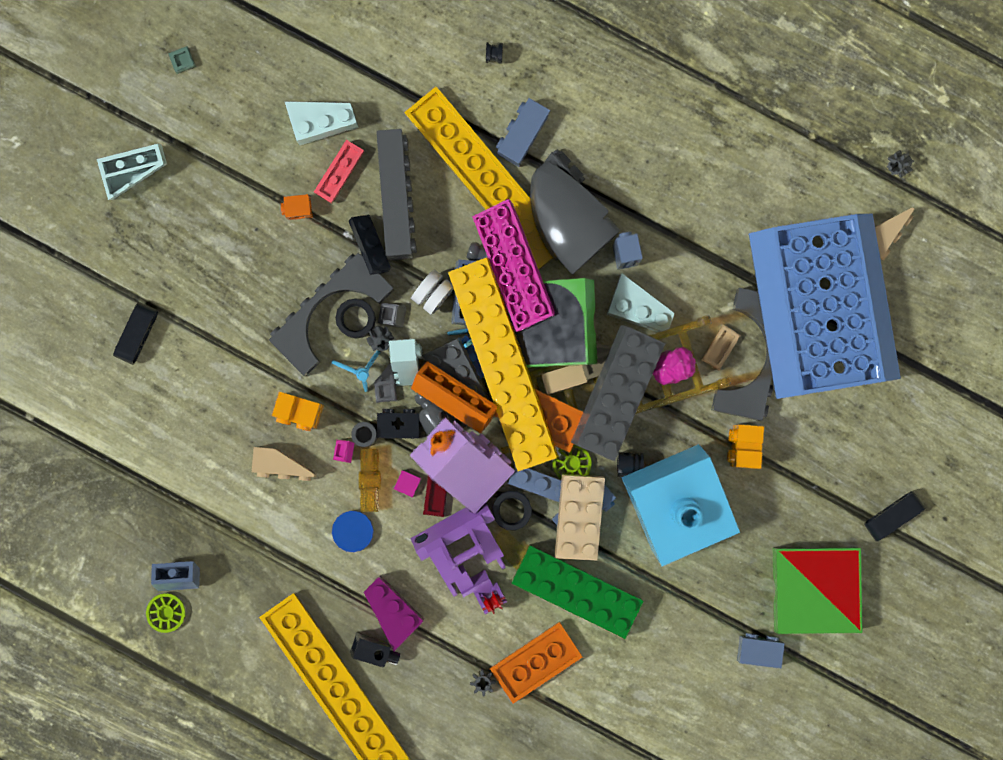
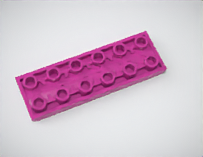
M507 199L472 216L516 332L554 316L553 306L511 200Z

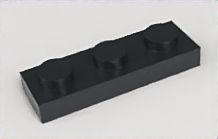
M370 215L351 217L348 222L369 274L389 272L391 266Z

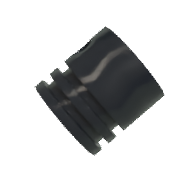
M633 452L618 453L617 477H624L644 468L643 453H640V455L635 452V455Z

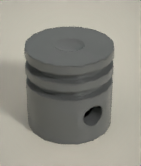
M368 422L358 423L352 429V440L360 447L372 446L378 439L377 429Z

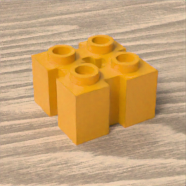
M279 392L272 416L277 417L276 422L291 425V422L297 423L296 428L311 431V428L317 429L324 405Z
M733 425V429L729 430V441L732 442V450H728L727 462H730V467L761 469L764 426Z

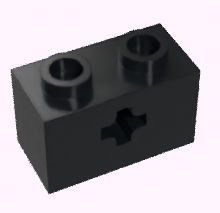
M382 409V413H377V438L420 439L419 413H415V409H403V413H395V409ZM397 418L404 422V426H400V430L393 426V422H396Z

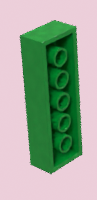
M530 544L511 581V584L626 639L644 602L641 598L561 559L555 558V556Z

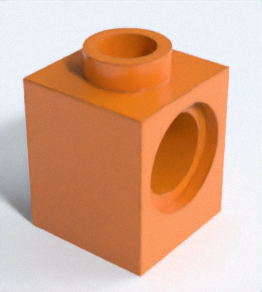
M309 194L284 197V203H281L282 215H285L287 220L313 218Z

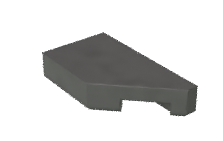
M391 363L374 382L376 403L397 401L395 372L392 370Z

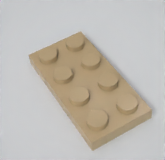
M562 474L555 558L597 560L605 485L604 476Z

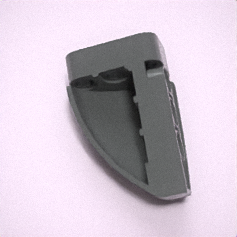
M548 161L535 170L531 178L530 197L536 229L555 261L559 259L573 275L621 230L609 217L603 219L608 214V210L589 191L563 170Z

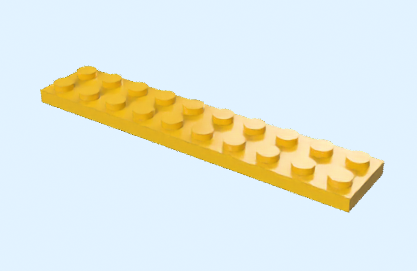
M437 86L405 111V115L485 210L507 199L511 200L539 270L553 257L546 249L536 229L530 197Z
M489 258L478 260L448 272L494 404L498 406L496 411L517 471L558 458Z
M295 592L259 617L358 760H411Z

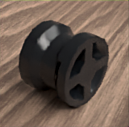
M486 42V63L488 61H496L498 64H502L503 43L493 45Z

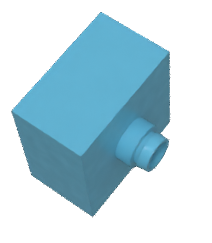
M699 444L622 477L651 550L661 566L740 533L711 458Z

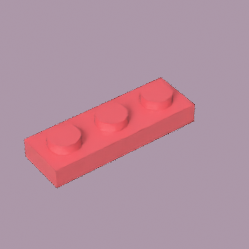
M346 140L314 190V193L332 204L365 151Z

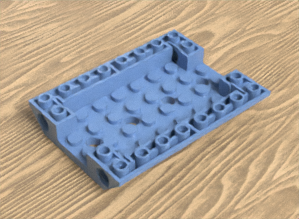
M854 214L773 227L749 233L776 399L901 379L873 214ZM815 236L822 238L823 246L821 248L813 245L812 240ZM822 278H827L830 281L829 289L824 290L820 287L819 282ZM829 320H834L837 323V329L834 332L827 329V322ZM837 361L844 364V371L840 374L834 370V364Z

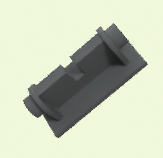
M556 149L545 160V162L548 161L563 170L579 184L585 180L584 174L575 165L571 168L567 167L571 160L563 151Z

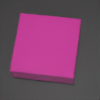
M337 439L333 460L351 463L355 443Z
M402 470L394 490L413 498L421 478Z

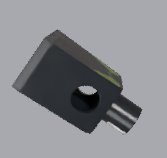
M356 632L350 650L353 659L379 667H385L386 662L394 665L398 664L400 653L392 651L389 643ZM377 650H381L380 654L374 655Z

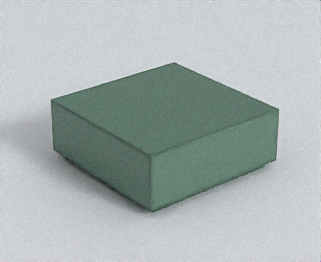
M188 46L168 53L176 74L196 67Z

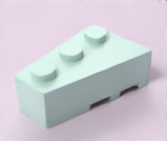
M285 102L299 146L359 128L351 103Z
M154 144L97 159L108 200L117 198L167 165L162 144Z
M624 274L620 275L607 313L609 316L664 335L668 333L675 314Z
M415 339L389 341L390 361L392 370L395 372L396 386L412 385L417 372L420 370L419 359H423L422 346Z

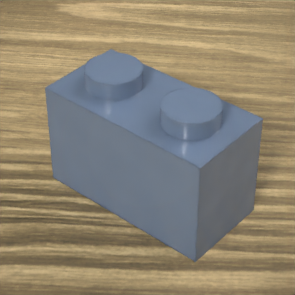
M193 561L152 564L151 585L156 590L169 591L199 588L200 568Z
M746 633V636H740L737 661L741 664L782 669L785 643L779 641V637L767 636L766 639L758 638L757 634Z

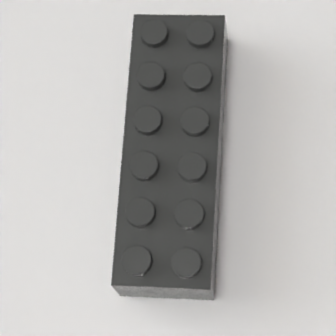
M402 129L377 130L386 257L389 261L413 259V253H417L415 238H412V233H415V222L413 217H410V212H414L413 200L408 195V192H412V183L410 176H407V171H410V160L408 155H405V151H409L407 134H403Z
M620 326L571 443L612 461L616 460L665 343L630 327Z

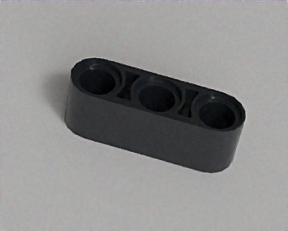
M141 302L135 305L115 347L114 357L131 365L135 364L156 321L158 310Z
M913 490L871 517L864 525L877 542L913 519L926 508Z

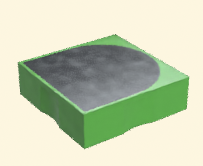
M579 278L543 281L554 309V316L519 332H516L508 312L527 368L561 365H597V345L594 329V280Z

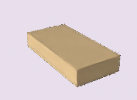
M722 325L701 360L719 371L741 335Z
M582 365L567 366L541 374L547 395L588 383Z

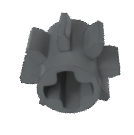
M901 150L888 157L890 162L887 168L892 173V176L898 174L902 178L913 171L911 165L914 160L909 156V153L902 154Z
M381 326L372 328L369 331L370 337L366 338L373 351L376 349L378 351L387 350L389 348V341L394 339L387 326L384 328Z
M481 669L479 675L473 673L472 676L475 678V681L470 682V685L476 687L474 690L475 694L480 691L484 697L486 691L493 692L491 684H495L496 680L490 679L492 672L484 674L483 669ZM481 678H484L486 682L489 681L484 688L481 687V684H477Z

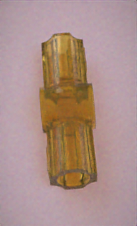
M361 449V471H359L361 512H379V490L381 489L379 449Z

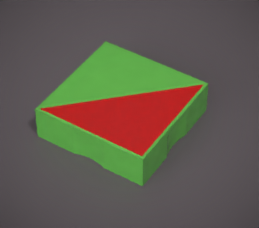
M773 548V579L775 582V598L773 601L774 632L777 634L862 633L861 548Z

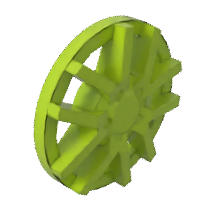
M574 444L573 448L578 449L576 456L572 455L571 450L569 456L563 452L560 453L566 457L564 461L557 458L553 460V470L559 479L562 480V476L558 472L563 468L567 470L565 474L571 472L574 475L573 472L578 471L580 475H583L580 468H587L584 475L590 473L592 466L591 457L584 448ZM581 450L586 457L578 458ZM588 459V465H580V460ZM556 461L562 463L563 466L557 469Z
M169 593L155 596L146 608V619L149 625L161 633H169L178 629L183 624L186 616L183 601L176 595ZM164 597H171V599L166 603ZM157 599H161L162 606H159L156 602ZM175 599L178 604L172 607L170 604ZM152 604L155 605L157 610L150 611ZM180 606L182 613L175 610ZM157 613L158 618L151 620L150 614ZM174 614L181 616L180 621L173 618ZM160 620L159 627H157L153 622ZM171 621L177 624L173 628H171ZM163 622H167V629H162Z

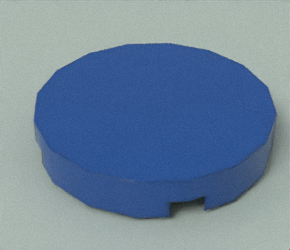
M348 511L336 518L332 526V536L336 545L342 550L357 552L370 544L374 529L367 515L360 511Z

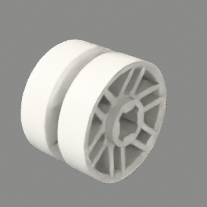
M435 269L423 280L411 297L418 305L427 300L423 309L430 315H433L454 289L452 283L447 279L439 284L443 276Z

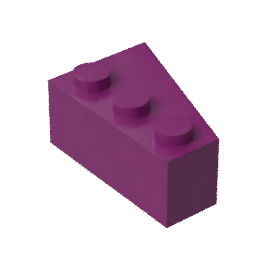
M381 575L364 591L393 651H395L424 621V618Z

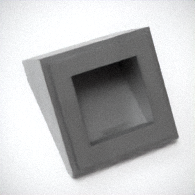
M381 303L378 323L403 327L406 307Z

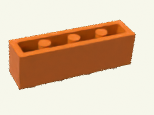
M428 361L417 372L411 387L413 391L480 434L489 425L498 407Z

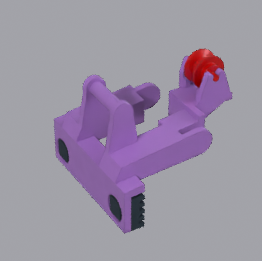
M487 503L475 514L465 507L410 539L421 561L428 557L432 559L454 597L458 595L455 586L452 585L455 582L463 597L473 592L484 613L487 614L492 611L495 614L496 608L503 610L501 605L507 603L506 597L498 583L492 584L485 570L470 578L463 565L458 567L459 564L480 553L487 564L497 560L502 570L506 568L501 559L504 555L487 526L488 523L495 520ZM470 534L475 546L453 558L447 545Z

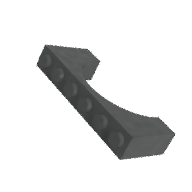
M359 253L350 255L344 262L346 265L341 270L337 268L330 275L331 280L329 282L320 284L315 290L316 294L311 299L309 297L300 304L301 309L297 313L292 312L285 319L286 323L281 328L278 326L270 333L272 337L269 341L305 377L320 363L311 349L308 327L314 310L324 299L340 292H358L371 297L381 304L394 291L393 287L380 274H369L365 261Z
M738 288L732 310L743 313L752 319L760 328L766 342L758 292ZM767 342L766 359L759 375L743 388L730 391L715 390L711 411L756 421H763V417H767L769 406L766 405L767 397H771L773 385H770L772 371Z

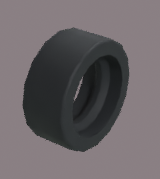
M357 298L348 299L343 302L337 309L335 317L339 330L347 337L355 339L368 335L376 322L375 312L370 304ZM355 306L363 308L368 315L366 326L358 331L347 328L343 319L345 312Z
M507 491L496 498L492 514L495 522L500 527L515 531L523 528L529 522L532 507L524 494L518 491ZM509 498L519 500L524 506L522 519L515 523L504 521L500 515L501 504Z

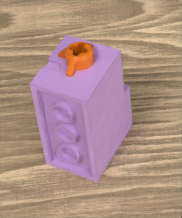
M445 418L427 436L428 439L423 444L421 443L410 456L436 483L475 514L515 470L510 466L512 462L492 442L490 443L482 433L479 436L473 431L468 433L465 430L462 433L464 429L456 421L451 423Z

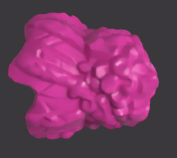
M685 347L675 348L674 351L666 350L661 353L652 375L662 385L679 383L693 376L696 369V360L693 358L692 352Z

